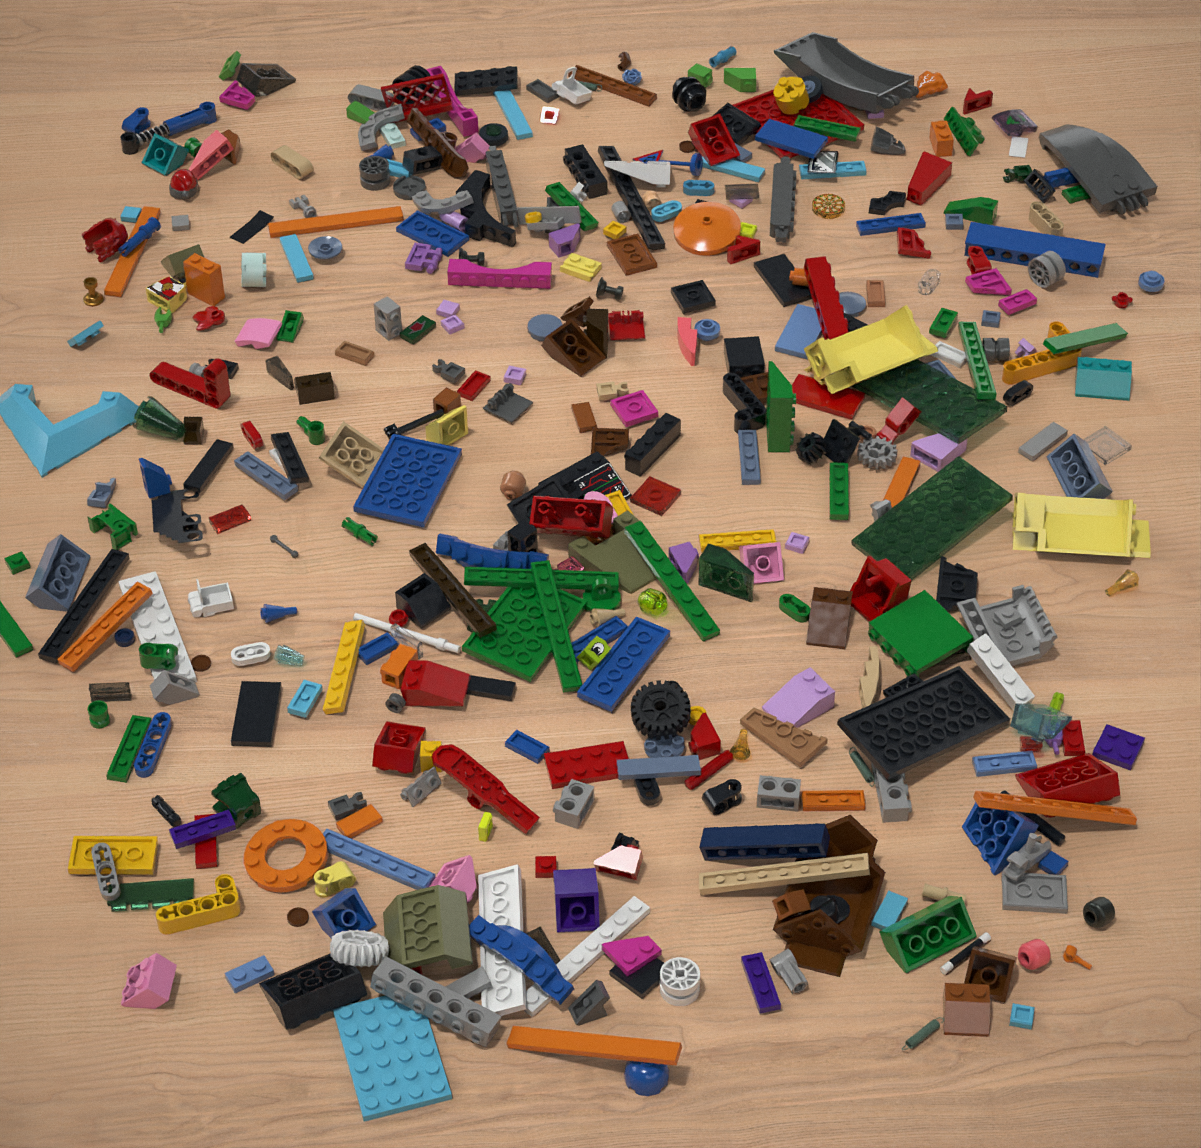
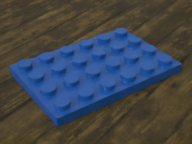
M393 434L353 506L354 512L424 527L462 455V448Z

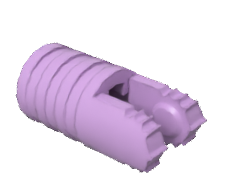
M455 211L439 215L443 222L461 232H465L467 217Z

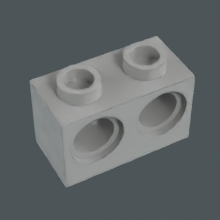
M388 296L374 303L376 331L388 341L400 335L402 331L400 306Z
M760 775L757 808L798 812L801 779Z
M571 779L568 786H564L560 800H557L554 804L555 822L578 829L594 801V786Z

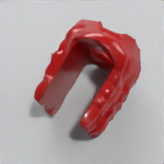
M105 218L94 224L89 230L83 232L82 238L85 240L86 251L90 253L95 250V254L99 255L98 261L103 262L118 252V248L126 243L128 233L126 227L119 223L116 218Z

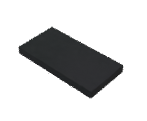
M785 254L754 262L755 270L783 307L812 299L809 287L792 285V281H789L790 271H794V266Z
M241 682L231 736V746L272 747L282 689L281 682Z

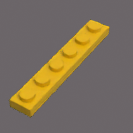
M363 620L345 622L322 709L326 715L344 712L365 629Z

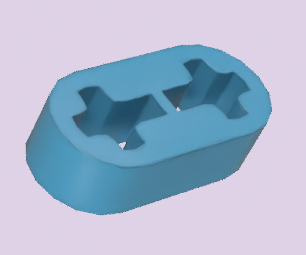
M687 180L683 183V193L689 196H711L714 194V183L707 180Z

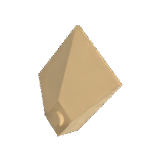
M343 421L319 456V459L361 488H364L384 449Z

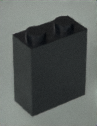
M759 336L724 338V357L727 373H735L740 378L764 373L765 363Z

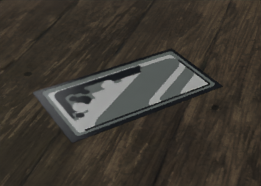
M820 151L814 159L809 158L807 173H835L838 151Z

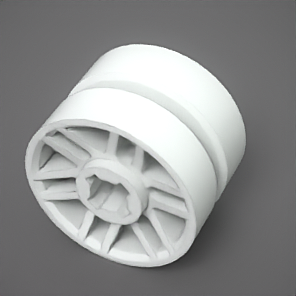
M676 957L666 961L660 970V994L662 998L674 1006H686L693 1003L700 992L699 967L692 960L683 957Z

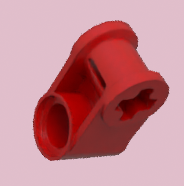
M972 246L968 249L969 258L966 264L972 275L992 269L991 263L981 247Z

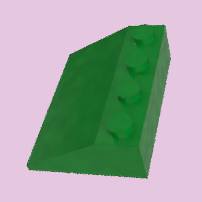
M773 361L768 363L766 402L768 452H790V445L794 444V434H791V432H794L795 428L794 421H792V418H795V407L792 406L796 404V393H793L792 385Z

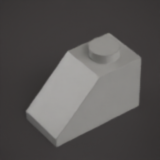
M163 670L149 685L153 698L158 702L169 705L197 698L200 695L195 681Z

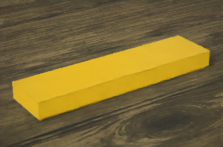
M774 529L699 534L701 552L739 550V546L776 542Z

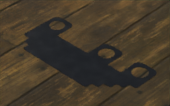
M191 490L170 491L171 493L158 496V499L151 500L153 532H159L160 535H166V538L171 537L172 540H178V543L202 540L203 533L200 530L183 532V526L201 523V515L182 516L181 500L197 498L199 493L195 492V495L187 497L183 494ZM188 517L198 518L196 522H186V519ZM191 533L199 534V537L196 539L187 538Z

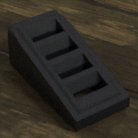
M1034 169L1024 180L1027 186L1043 203L1055 192V189L1039 170ZM1049 189L1050 191L1045 196H1043L1044 193Z

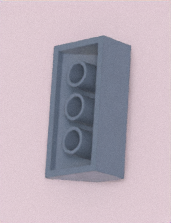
M1076 434L1070 436L1047 456L1067 497L1105 499L1113 492L1088 443Z
M60 534L47 544L25 598L40 609L67 612L90 555Z

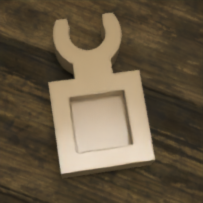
M614 382L596 384L599 401L615 399L617 395L625 396L629 394L627 382H621L618 385H615Z

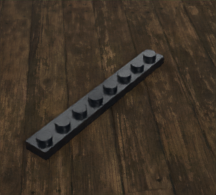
M115 549L109 551L39 651V659L58 663L57 659L67 650L130 559L129 553Z

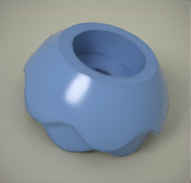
M627 69L623 73L622 78L624 82L635 86L640 83L642 76L641 72L637 69Z

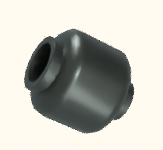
M1097 897L1085 904L1083 916L1090 926L1100 928L1115 918V908L1109 899Z

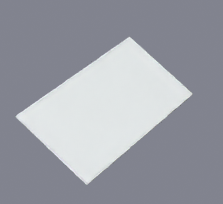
M1012 136L1009 156L1025 158L1028 138Z

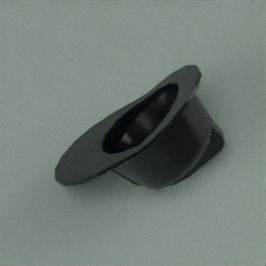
M819 895L810 901L811 910L803 913L802 916L821 909L838 924L848 917L850 906L846 900L839 896Z

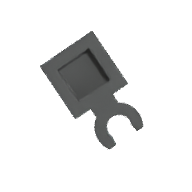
M438 359V366L432 365L433 372L440 373L442 378L456 383L465 374L464 367L452 362L445 364V361L442 359Z
M357 792L352 798H349L346 794L329 800L328 807L337 821L355 813V809L366 807L367 801L366 799L359 801L363 799L362 792Z

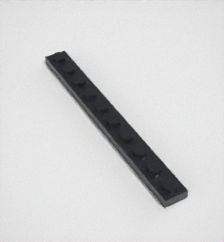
M614 146L598 147V153L603 163L604 161H622ZM606 167L648 249H664L666 243L630 175Z

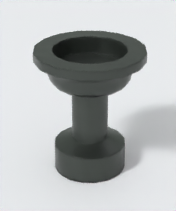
M462 248L459 249V259H467L470 262H477L479 266H484V252H478V255H468Z
M601 277L596 297L602 296L606 292L615 295V299L620 300L624 287L618 286L613 288L607 286V282Z

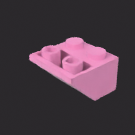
M155 953L149 958H145L139 964L132 966L127 972V982L122 991L121 1005L124 1007L156 1009L169 1000L177 965L160 954Z

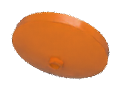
M700 202L686 207L677 215L673 226L674 237L681 248L692 254L703 256L716 255L727 251L728 247L735 245L736 236L741 234V223L736 212L730 207L717 202Z

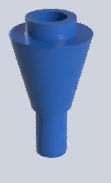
M385 144L371 156H380L390 160L394 152L391 146L388 147Z
M264 604L263 608L260 609L261 619H264L266 623L285 615L297 614L296 607L284 608L282 606Z

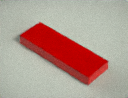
M214 814L194 815V821ZM217 836L195 843L196 869L217 867Z

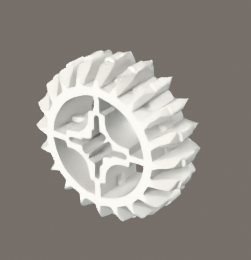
M365 930L341 931L332 936L330 952L333 960L338 961L340 964L344 963L346 966L352 965L354 967H370L371 965L377 966L387 957L389 945L386 937L381 936L379 933Z

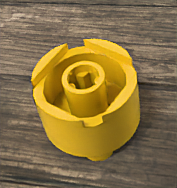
M781 77L774 88V96L781 111L785 114H796L799 112L798 110L805 109L809 103V95L803 79L800 77Z

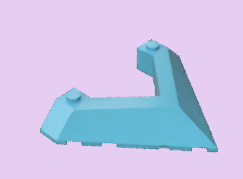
M14 384L0 396V415L4 423L12 431L13 436L23 451L27 453L29 460L38 469L42 478L48 475V471L51 469H58L70 462L71 459L77 458L99 445L101 440L107 436L111 438L121 432V428L128 424L131 426L136 423L141 411L138 405L122 393L103 391L98 404L53 425L36 407L33 385Z

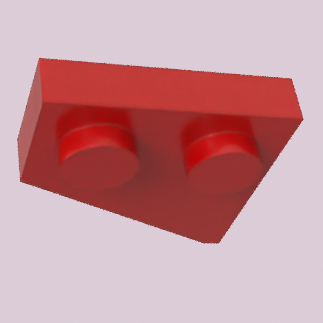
M898 227V254L930 259L931 251L924 248L925 243L919 238L917 232L913 229Z

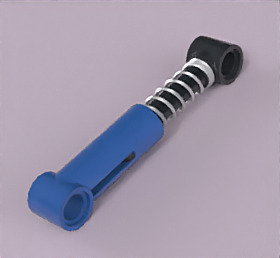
M203 102L199 105V108L163 121V125L155 126L154 129L150 128L149 131L145 130L144 133H123L120 136L123 153L127 155L137 153L138 148L144 142L148 143L149 140H152L154 133L163 137L165 134L172 136L203 123H214L217 120L215 104L213 102Z

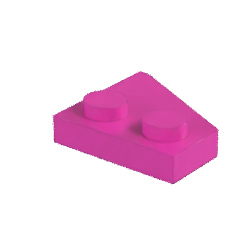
M649 936L602 944L603 952L627 977L662 955V949Z

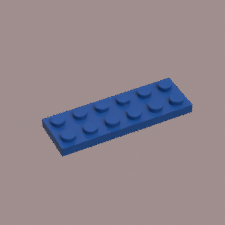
M636 616L613 645L612 649L577 691V697L612 712L670 637V630Z

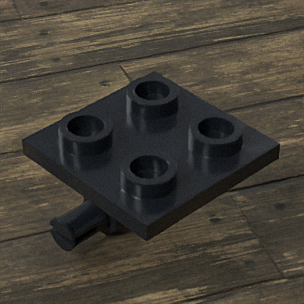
M832 419L824 437L827 444L825 449L827 453L824 455L834 463H849L860 440L859 436L870 440L872 434L867 432L863 425L859 426L854 421H851L847 428L836 419Z

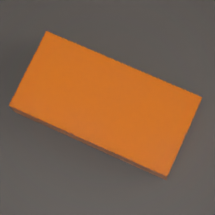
M370 804L336 822V827L342 835L353 838L383 822V819L374 806Z

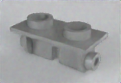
M435 767L428 771L425 770L413 784L411 783L407 788L402 789L401 798L403 800L408 799L412 807L441 784Z

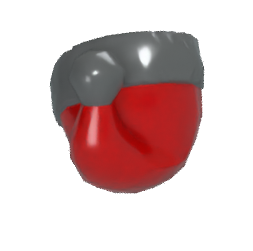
M180 169L172 175L169 185L171 196L184 200L196 194L198 181L190 170Z

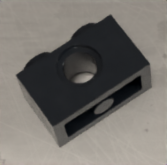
M432 145L404 151L402 165L412 175L438 170L441 168L442 154Z

